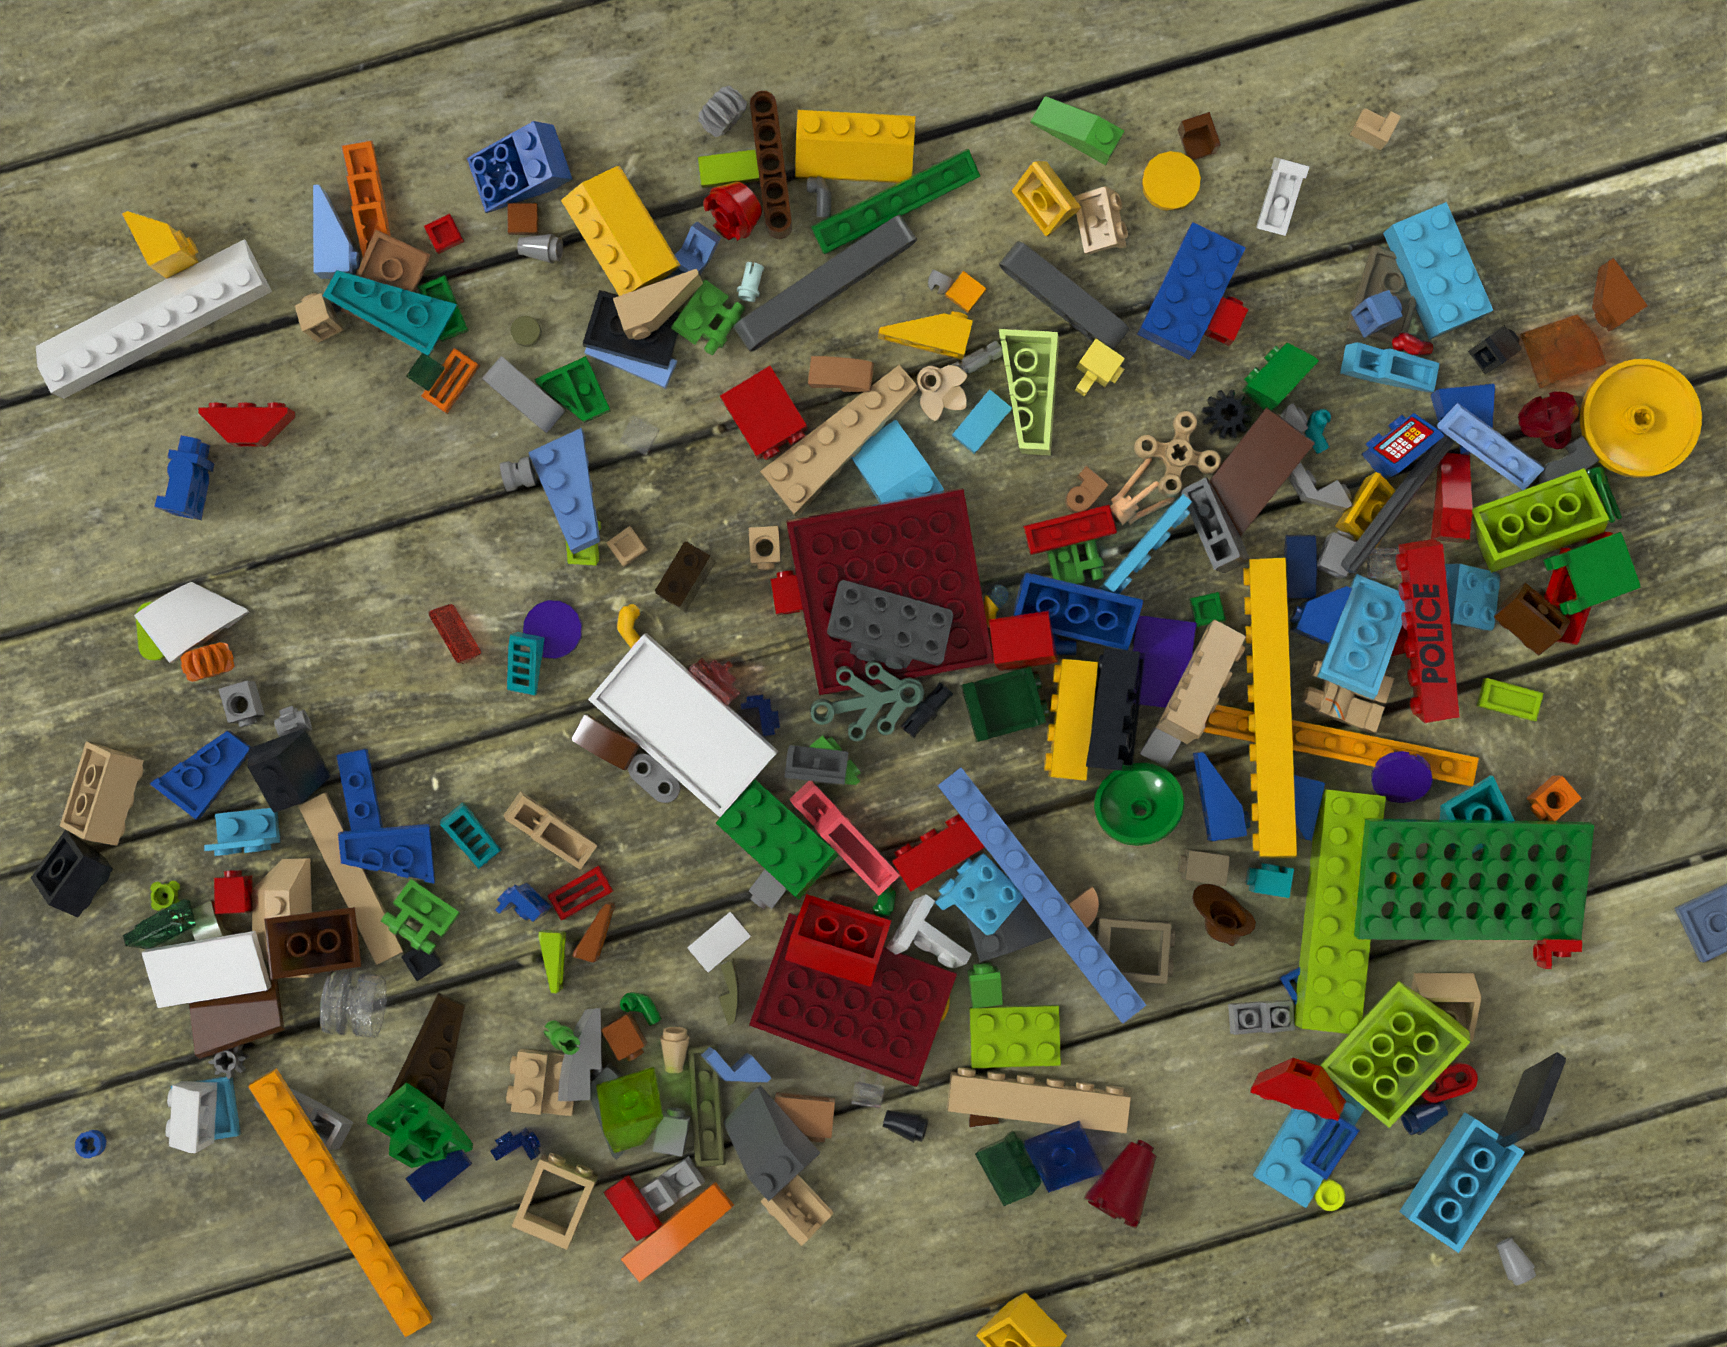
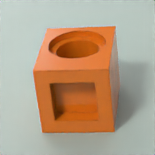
M1553 775L1526 799L1532 804L1530 810L1538 819L1556 821L1582 798L1563 776ZM1551 792L1557 798V803L1553 808H1550L1547 804V797Z

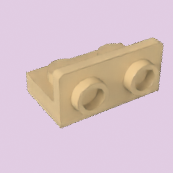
M1104 186L1073 196L1082 207L1076 212L1085 254L1090 255L1113 247L1120 249L1126 247L1125 238L1128 237V231L1125 223L1121 221L1119 210L1122 209V202L1115 190Z

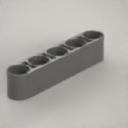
M1017 241L999 263L1000 268L1008 276L1092 342L1098 339L1114 350L1129 332V327L1120 318L1024 243Z

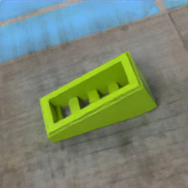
M541 930L538 932L549 989L551 993H558L563 989L566 933L565 931Z

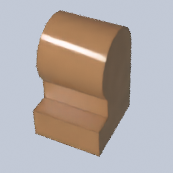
M1087 466L1077 476L1083 483L1072 488L1065 498L1066 507L1072 513L1088 510L1108 486L1104 480Z

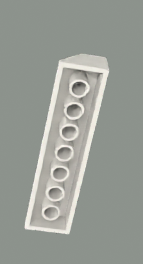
M244 239L37 345V367L50 392L65 399L271 293L272 290Z

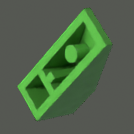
M1046 96L1030 121L1031 124L1105 166L1124 133V130L1100 116Z

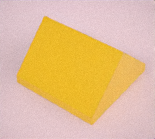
M1047 161L1033 162L1012 189L1013 194L1046 237L1082 208Z
M1375 472L1369 475L1351 500L1352 506L1344 511L1335 527L1354 536V539L1358 541L1396 490L1380 473Z

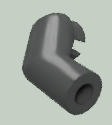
M817 176V178L809 177L807 179V192L817 193L816 216L831 217L832 195L824 178Z

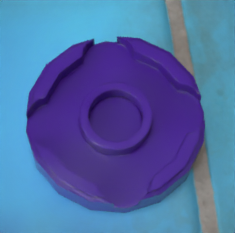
M547 600L537 604L528 612L524 620L523 633L545 637L542 653L544 658L559 659L565 657L578 647L582 638L583 625L579 615L571 606L561 601Z
M1405 751L1389 753L1375 763L1376 767L1371 773L1374 791L1379 796H1386V800L1396 803L1412 802L1423 797L1431 788L1433 781L1430 764L1422 756L1409 755V752Z

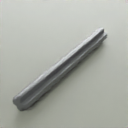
M1443 434L1444 437L1424 453L1342 560L1341 566L1347 572H1357L1453 446V440L1446 434Z

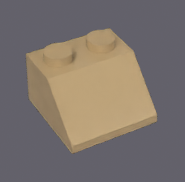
M1414 973L1411 989L1447 1012L1470 1032V1041L1473 1042L1482 998L1474 973Z

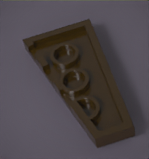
M438 992L388 1098L405 1083H408L444 1110L465 1004Z

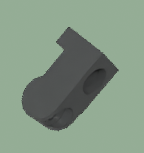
M1583 436L1565 446L1568 451L1567 455L1559 460L1543 465L1544 470L1538 475L1540 484L1583 468L1586 470L1599 461Z

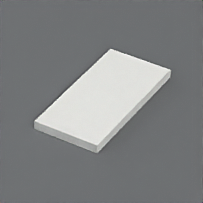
M647 633L641 636L588 699L719 817L726 812L779 752Z

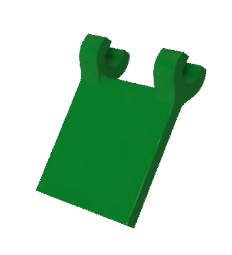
M1622 532L1543 559L1547 571L1566 566L1577 598L1559 604L1563 615L1575 614L1593 605L1642 588Z

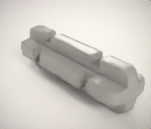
M994 341L987 345L986 349L981 348L963 358L962 362L959 363L957 361L952 365L958 366L970 374L989 364L991 359L994 361L1003 355L1002 347L997 341Z

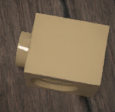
M750 527L751 565H757V570H774L775 564H781L779 527ZM764 541L772 543L774 547L773 552L766 557L760 556L757 553L758 545Z

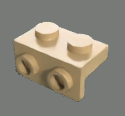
M799 1175L769 1202L765 1197L760 1201L767 1208V1211L780 1222L788 1234L801 1246L833 1215V1211Z

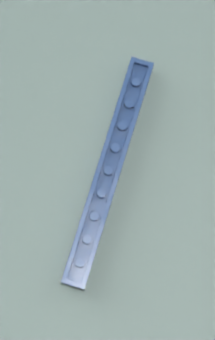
M960 767L937 785L1121 1023H1125L1146 1006L1144 1001L965 771Z

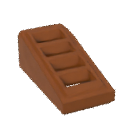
M608 902L602 906L574 950L573 957L592 963L599 960L615 909V903Z

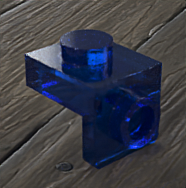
M764 694L746 697L747 702L740 703L741 709L759 708L763 736L776 735L775 729L781 728L778 710H772L771 699L764 700Z
M525 1127L515 1134H512L509 1130L495 1139L497 1145L490 1150L497 1161L523 1146L529 1158L533 1160L541 1153L539 1150L541 1144L533 1131L529 1133Z

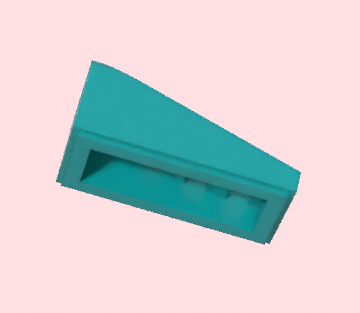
M521 632L510 634L507 690L537 695L545 637ZM521 645L530 647V652L521 650ZM520 656L530 658V663L519 661ZM518 667L529 669V674L518 672ZM517 678L529 680V686L516 683Z
M463 802L440 820L442 828L478 869L502 850ZM464 815L466 819L454 828L451 824ZM469 825H472L474 829L462 838L459 834ZM480 834L482 838L469 847L467 843ZM485 843H488L490 847L477 857L474 852Z

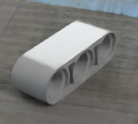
M502 356L482 377L486 383L545 433L565 413V410Z

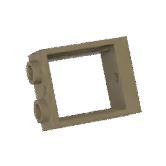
M1096 917L1095 940L1108 956L1111 927L1161 931L1158 974L1120 972L1127 981L1167 984L1168 977L1173 975L1174 964L1173 959H1169L1170 947L1175 945L1176 936L1175 929H1171L1170 923Z

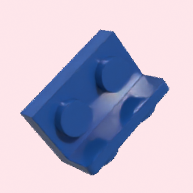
M524 883L520 886L515 884L513 887L506 889L497 899L500 905L495 911L500 914L515 904L514 910L520 917L526 921L530 919L534 922L544 916L552 906L528 883Z

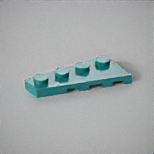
M336 270L322 295L427 356L431 355L458 306L454 303Z

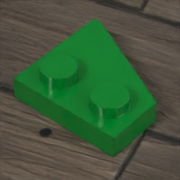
M586 356L534 379L539 387L584 423L611 412Z

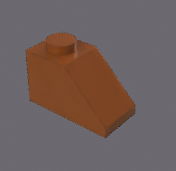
M1614 258L1598 269L1592 304L1597 322L1602 327H1606L1608 331H1611L1648 306Z

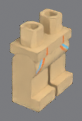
M1323 661L1314 662L1311 676L1319 678L1317 676ZM1384 675L1374 700L1324 680L1321 690L1306 687L1301 701L1313 707V712L1368 733H1376L1385 708L1377 704H1386L1394 678ZM1354 696L1359 697V698H1362V699L1367 700V701H1370V702H1373V703H1369V702H1366V701H1363V700L1354 698Z

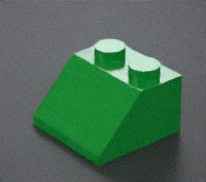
M1288 342L1281 349L1275 346L1264 357L1267 364L1261 370L1255 367L1244 379L1248 384L1242 391L1261 409L1264 410L1268 407L1273 410L1319 360Z

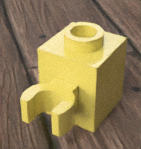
M1095 339L1076 367L1085 375L1075 391L1085 396L1095 381L1103 387H1106L1109 381L1115 384L1125 370L1120 366L1125 358L1098 339Z

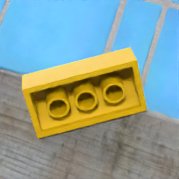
M798 110L795 178H817V176L829 180L899 183L911 177L916 116Z
M616 166L582 182L561 200L619 296L660 282L681 266L620 166Z

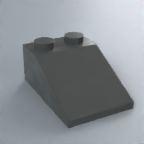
M1024 897L992 935H985L966 916L980 962L1055 937Z
M761 1085L723 1121L748 1179L768 1202L820 1154L818 1149Z

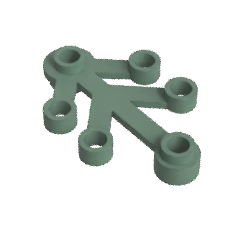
M877 660L867 662L865 665L866 675L873 680L879 679L892 688V690L881 692L855 676L850 667L842 666L836 671L838 683L843 686L848 685L863 696L830 702L827 699H818L811 705V718L815 723L824 725L832 721L834 714L866 708L858 721L851 723L848 727L850 739L861 741L866 736V729L883 704L895 702L887 716H881L877 720L879 733L890 735L895 729V723L906 707L916 706L922 701L924 689L922 684L915 678L908 677L900 680L884 670L882 664ZM873 665L880 668L876 674L869 672V668ZM844 671L851 674L847 680H842L839 677ZM907 687L914 689V693L910 696H906L903 693ZM819 706H826L828 709L826 713L819 714L816 711ZM888 721L891 723V727L884 730L880 727L881 723ZM856 727L862 729V733L858 736L851 733Z

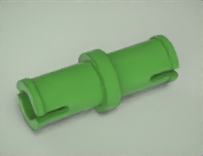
M555 1020L545 1025V1028L549 1031L544 1030V1035L556 1049L562 1050L567 1055H573L579 1050V1047L576 1045H580V1041L574 1036L573 1031L569 1027L561 1025Z

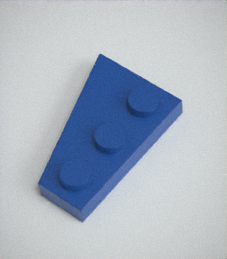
M226 731L199 749L197 753L187 760L180 762L171 768L172 770L149 784L194 819H200L249 756V748L251 746L233 732Z
M430 824L343 831L338 833L341 864L373 871L381 870L395 873L400 877H413L435 884Z

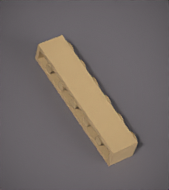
M960 1067L958 1072L951 1071L947 1110L948 1112L1127 1133L1131 1097L1128 1093L1123 1092L1124 1088L1118 1086H1106V1090L1094 1089V1084L1086 1082H1076V1086L1064 1085L1065 1081L1060 1079L1047 1078V1082L1044 1083L1036 1082L1035 1077L1028 1075H1017V1079L1005 1078V1073L988 1071L987 1075L976 1074L975 1069Z

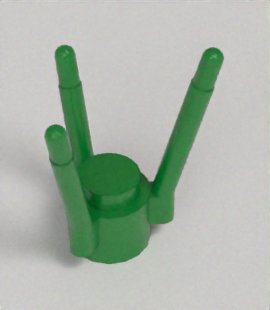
M1597 467L1586 470L1596 493L1600 494L1609 522L1613 523L1615 521L1613 512L1617 519H1621L1622 515L1609 486L1608 478L1605 476L1604 468Z

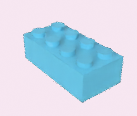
M1447 202L1397 222L1383 233L1390 250L1397 257V265L1404 277L1411 297L1414 296L1415 308L1429 340L1483 318L1493 311Z
M1464 1112L1399 1212L1459 1253L1525 1152L1514 1144L1506 1148L1496 1143L1498 1133Z

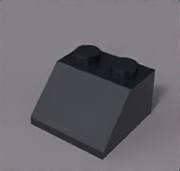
M306 728L249 748L248 769L273 813L301 804L330 778L331 774Z
M65 830L31 876V879L49 906L78 918L83 910L90 906L94 895L101 885L108 881L113 868L102 854L71 832Z

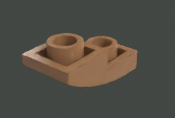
M811 356L808 385L811 388H840L843 392H870L874 363L852 358Z

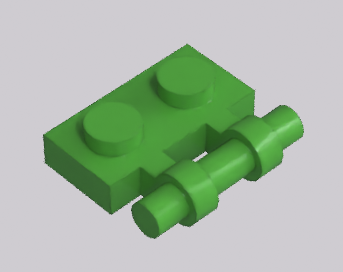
M704 279L703 284L697 289L671 329L694 345L702 336L708 340L704 350L708 354L714 355L717 349L722 348L726 343V336L730 330L741 320L740 316L744 312L745 307L739 302H735L731 310L724 307L723 304L729 296ZM715 316L723 320L717 330L709 327Z
M1098 539L1047 551L1052 578L1078 585L1085 583L1083 571L1090 570L1093 581L1103 579V558H1099L1095 542ZM1084 544L1088 560L1080 562L1077 545Z
M410 879L393 902L394 906L402 911L397 917L387 912L382 917L381 922L390 927L389 931L394 935L400 934L410 941V946L418 951L421 949L430 955L436 948V944L428 940L430 934L434 932L443 938L460 913ZM410 917L423 925L419 932L406 924Z

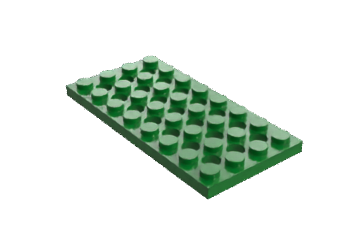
M1365 819L1354 936L1357 939L1543 940V938L1582 940L1594 824L1589 822ZM1393 843H1398V853L1393 857H1388V847ZM1426 843V854L1417 858L1416 848L1420 844ZM1454 843V854L1449 858H1445L1444 849L1447 845ZM1478 844H1482V854L1478 858H1473V848ZM1506 844H1510V854L1506 858L1501 859V848ZM1537 844L1539 848L1538 854L1534 858L1529 859V848ZM1565 845V855L1560 859H1556L1555 853L1557 848ZM1395 872L1396 881L1393 885L1386 887L1384 884L1385 877L1389 873ZM1423 872V883L1420 886L1414 887V876ZM1447 873H1451V883L1446 887H1442V877ZM1475 873H1479V883L1475 887H1470V877ZM1507 873V883L1503 887L1498 888V877ZM1530 874H1535L1534 884L1526 888V877ZM1562 874L1563 881L1561 885L1553 888L1552 881L1554 877ZM1387 902H1393L1392 912L1389 915L1383 916L1381 912L1383 905ZM1415 902H1421V911L1417 915L1411 916V906ZM1444 902H1448L1449 911L1445 915L1439 916V906ZM1476 902V912L1472 916H1467V906ZM1504 902V912L1500 916L1495 917V906ZM1531 903V913L1523 917L1521 913L1523 906ZM1555 903H1559V912L1555 916L1550 917V907Z

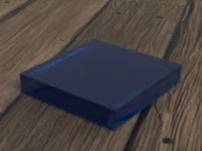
M1080 1120L1024 1140V1146L1048 1193L1103 1173V1166Z

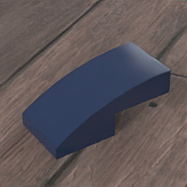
M1285 535L1284 558H1286L1287 598H1316V536Z

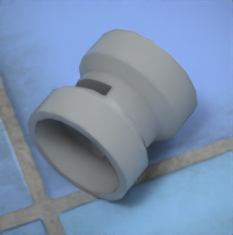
M530 457L520 458L518 463H511L510 461L500 463L501 476L507 492L516 490L521 485L526 487L536 485L535 471Z

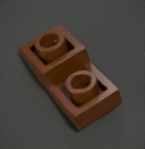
M584 714L571 739L579 746L622 770L628 769L640 744L619 730H612L593 716Z

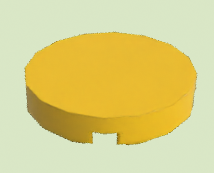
M1168 151L1160 153L1149 161L1143 172L1142 189L1144 196L1151 205L1160 210L1183 209L1194 200L1200 189L1201 177L1199 169L1190 157L1181 152Z

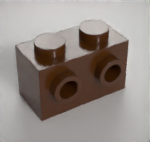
M1526 582L1501 603L1494 615V618L1499 621L1503 628L1513 633L1522 641L1524 646L1534 651L1538 656L1564 635L1571 622Z

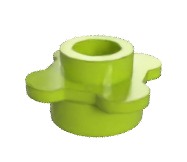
M157 881L151 885V907L154 910L160 911L162 908L176 910L181 906V901L178 899L180 884L177 881H170L167 884ZM164 893L168 894V898L165 899L163 897Z

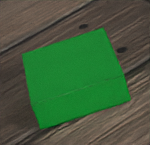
M1219 592L1189 599L1196 627L1209 625L1213 620L1218 622L1226 620Z

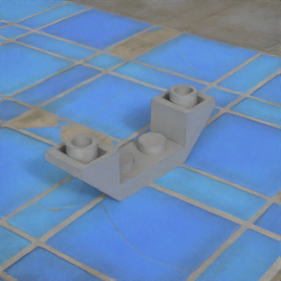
M1294 403L1282 410L1281 417L1302 433L1308 429L1306 425L1308 422L1307 417L1300 407L1296 408ZM1301 462L1288 477L1301 501L1340 512L1352 506L1350 502L1352 496L1345 484H1340L1336 480L1317 491L1315 488L1317 483L1313 474L1309 470L1305 471Z

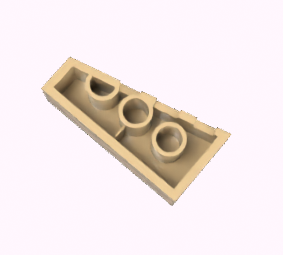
M1213 620L1207 626L1156 726L1157 729L1186 744L1201 737L1206 727L1205 722L1209 713L1212 714L1220 698L1217 696L1221 688L1226 687L1233 674L1230 671L1233 662H1238L1246 647L1242 645L1246 637L1245 635L1216 620Z

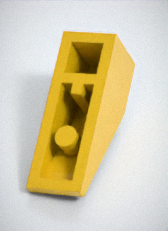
M952 311L950 315L943 313L880 327L878 339L962 360L973 320L967 319L968 316L966 314Z

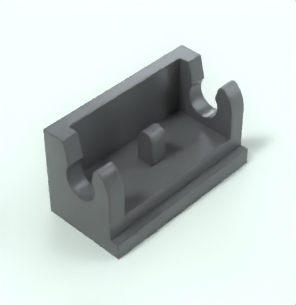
M789 745L784 778L845 785L848 752Z

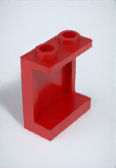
M771 366L766 367L720 395L721 401L734 419L757 460L762 457L768 460L780 452L779 447L787 442L793 445L805 437L804 432L808 430L807 425Z

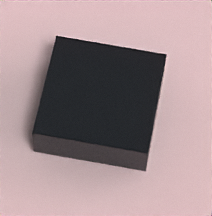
M413 948L401 956L416 981H419L443 965L435 950L429 955L421 949L418 951Z

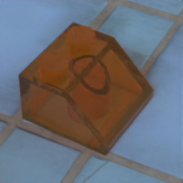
M1578 315L1520 334L1539 389L1594 371L1607 364L1596 334Z

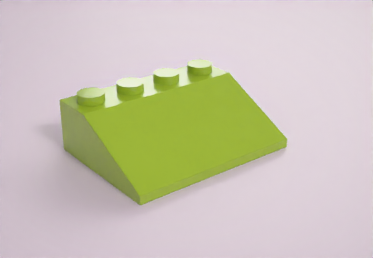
M1398 980L1320 1066L1324 1068L1330 1079L1390 1128L1471 1042L1470 1032L1447 1012Z

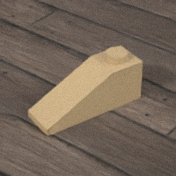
M697 268L613 298L623 330L629 340L633 338L639 340L648 337L652 331L657 330L703 284Z

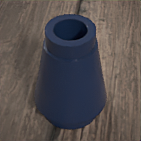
M1443 1101L1437 1103L1428 1102L1410 1106L1400 1118L1404 1128L1410 1135H1421L1448 1116V1111Z

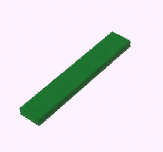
M965 149L811 226V229L822 253L826 254L880 227L897 215L902 216L981 176L970 150Z

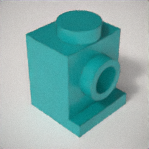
M1265 863L1261 864V869L1249 867L1246 874V885H1250L1249 891L1254 893L1290 898L1294 869L1282 866V872H1279V866Z

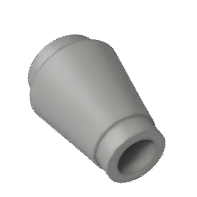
M555 234L520 237L517 249L519 255L554 263V261H560L562 258L563 241L561 237H556Z
M1512 1237L1496 1244L1507 1278L1512 1280L1515 1286L1523 1284L1536 1276L1533 1270L1535 1268L1534 1264L1514 1242Z

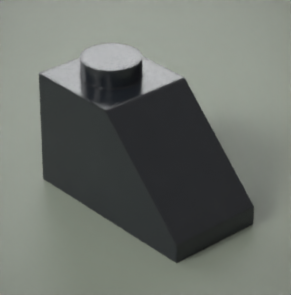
M1504 325L1468 352L1483 373L1487 374L1509 360L1522 348L1519 345V338L1515 332L1507 329Z

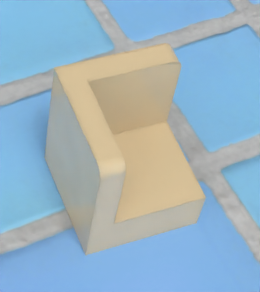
M1365 108L1362 110L1350 135L1382 150L1388 143L1401 116L1390 111L1384 118Z

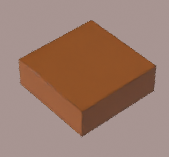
M508 203L509 235H539L537 203Z

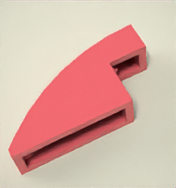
M808 781L789 799L798 811L814 826L820 836L878 896L900 876L813 781Z

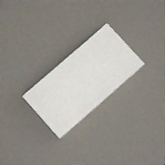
M256 931L150 948L142 952L158 1008L266 991L271 987Z

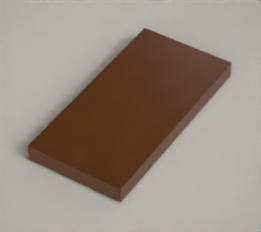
M1268 407L1264 409L1209 480L1240 537L1315 444L1313 440Z

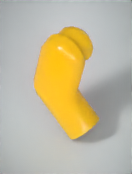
M634 604L623 606L620 609L617 623L618 632L630 648L641 638L634 629L635 619L640 616V610Z

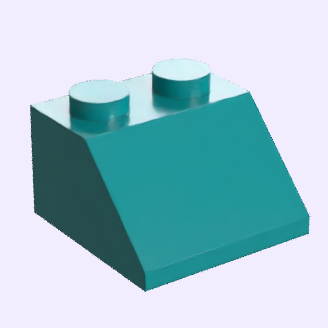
M1492 775L1440 805L1439 820L1515 821ZM1454 843L1449 844L1450 847L1453 850H1455ZM1476 845L1472 850V854L1482 849L1483 845Z

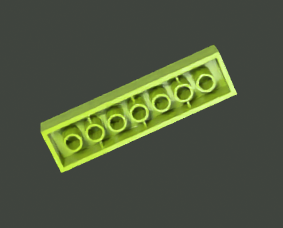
M1327 789L1323 791L1312 839L1299 961L1300 975H1298L1297 1003L1294 1008V1024L1301 1029L1349 1034L1363 1018L1371 939H1357L1354 936L1364 825L1365 819H1384L1386 796Z

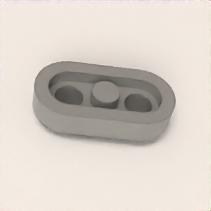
M638 754L633 757L628 767L629 775L646 792L661 803L671 802L678 797L681 789L679 781L649 754ZM642 762L648 766V771L645 774H641L638 771V765ZM663 782L668 783L670 786V791L667 794L661 793L659 789Z

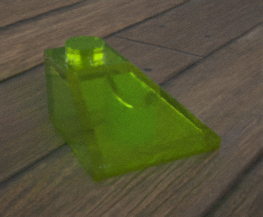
M654 1067L596 1085L603 1133L613 1152L617 1153L644 1144L664 1118Z

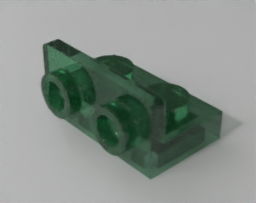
M183 899L135 925L134 930L123 935L125 946L141 949L155 948L195 927L196 923L190 900Z
M1014 1131L1007 1133L1003 1139L985 1146L975 1153L1003 1206L1032 1195L1042 1183L1038 1168L1031 1163L1026 1154L1023 1141L1016 1136Z

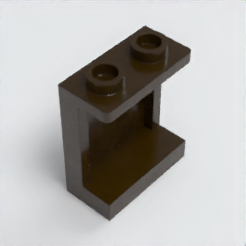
M685 541L655 589V593L660 598L686 612L716 562L709 554Z

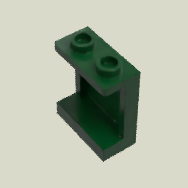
M1029 666L961 685L976 742L1046 724L1045 717L1050 715L1046 700H1040L1037 689L1042 688L1038 671L1032 672V668Z

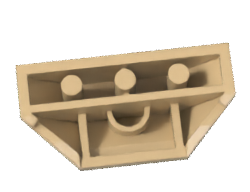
M310 858L282 859L251 890L252 931H256L263 958L268 963L264 919L312 913ZM314 974L286 978H311L314 977Z

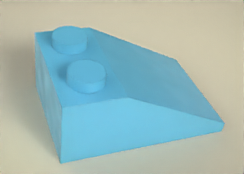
M897 420L883 427L875 436H871L861 447V451L855 457H851L879 503L944 491L930 466Z

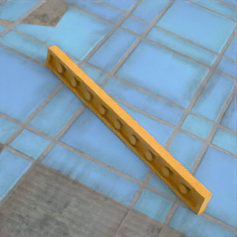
M1217 705L1212 714L1209 713L1203 732L1255 743V732H1249L1248 714H1254V712ZM1292 720L1293 751L1376 767L1375 763L1389 753L1405 751L1409 752V755L1422 756L1430 764L1433 779L1469 787L1474 786L1478 757Z
M276 1068L250 1083L248 1087L405 1338L430 1324L433 1319L278 1069Z

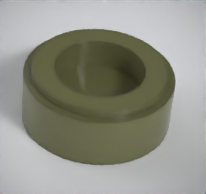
M521 316L512 323L511 335L519 345L530 347L539 341L541 327L534 318Z

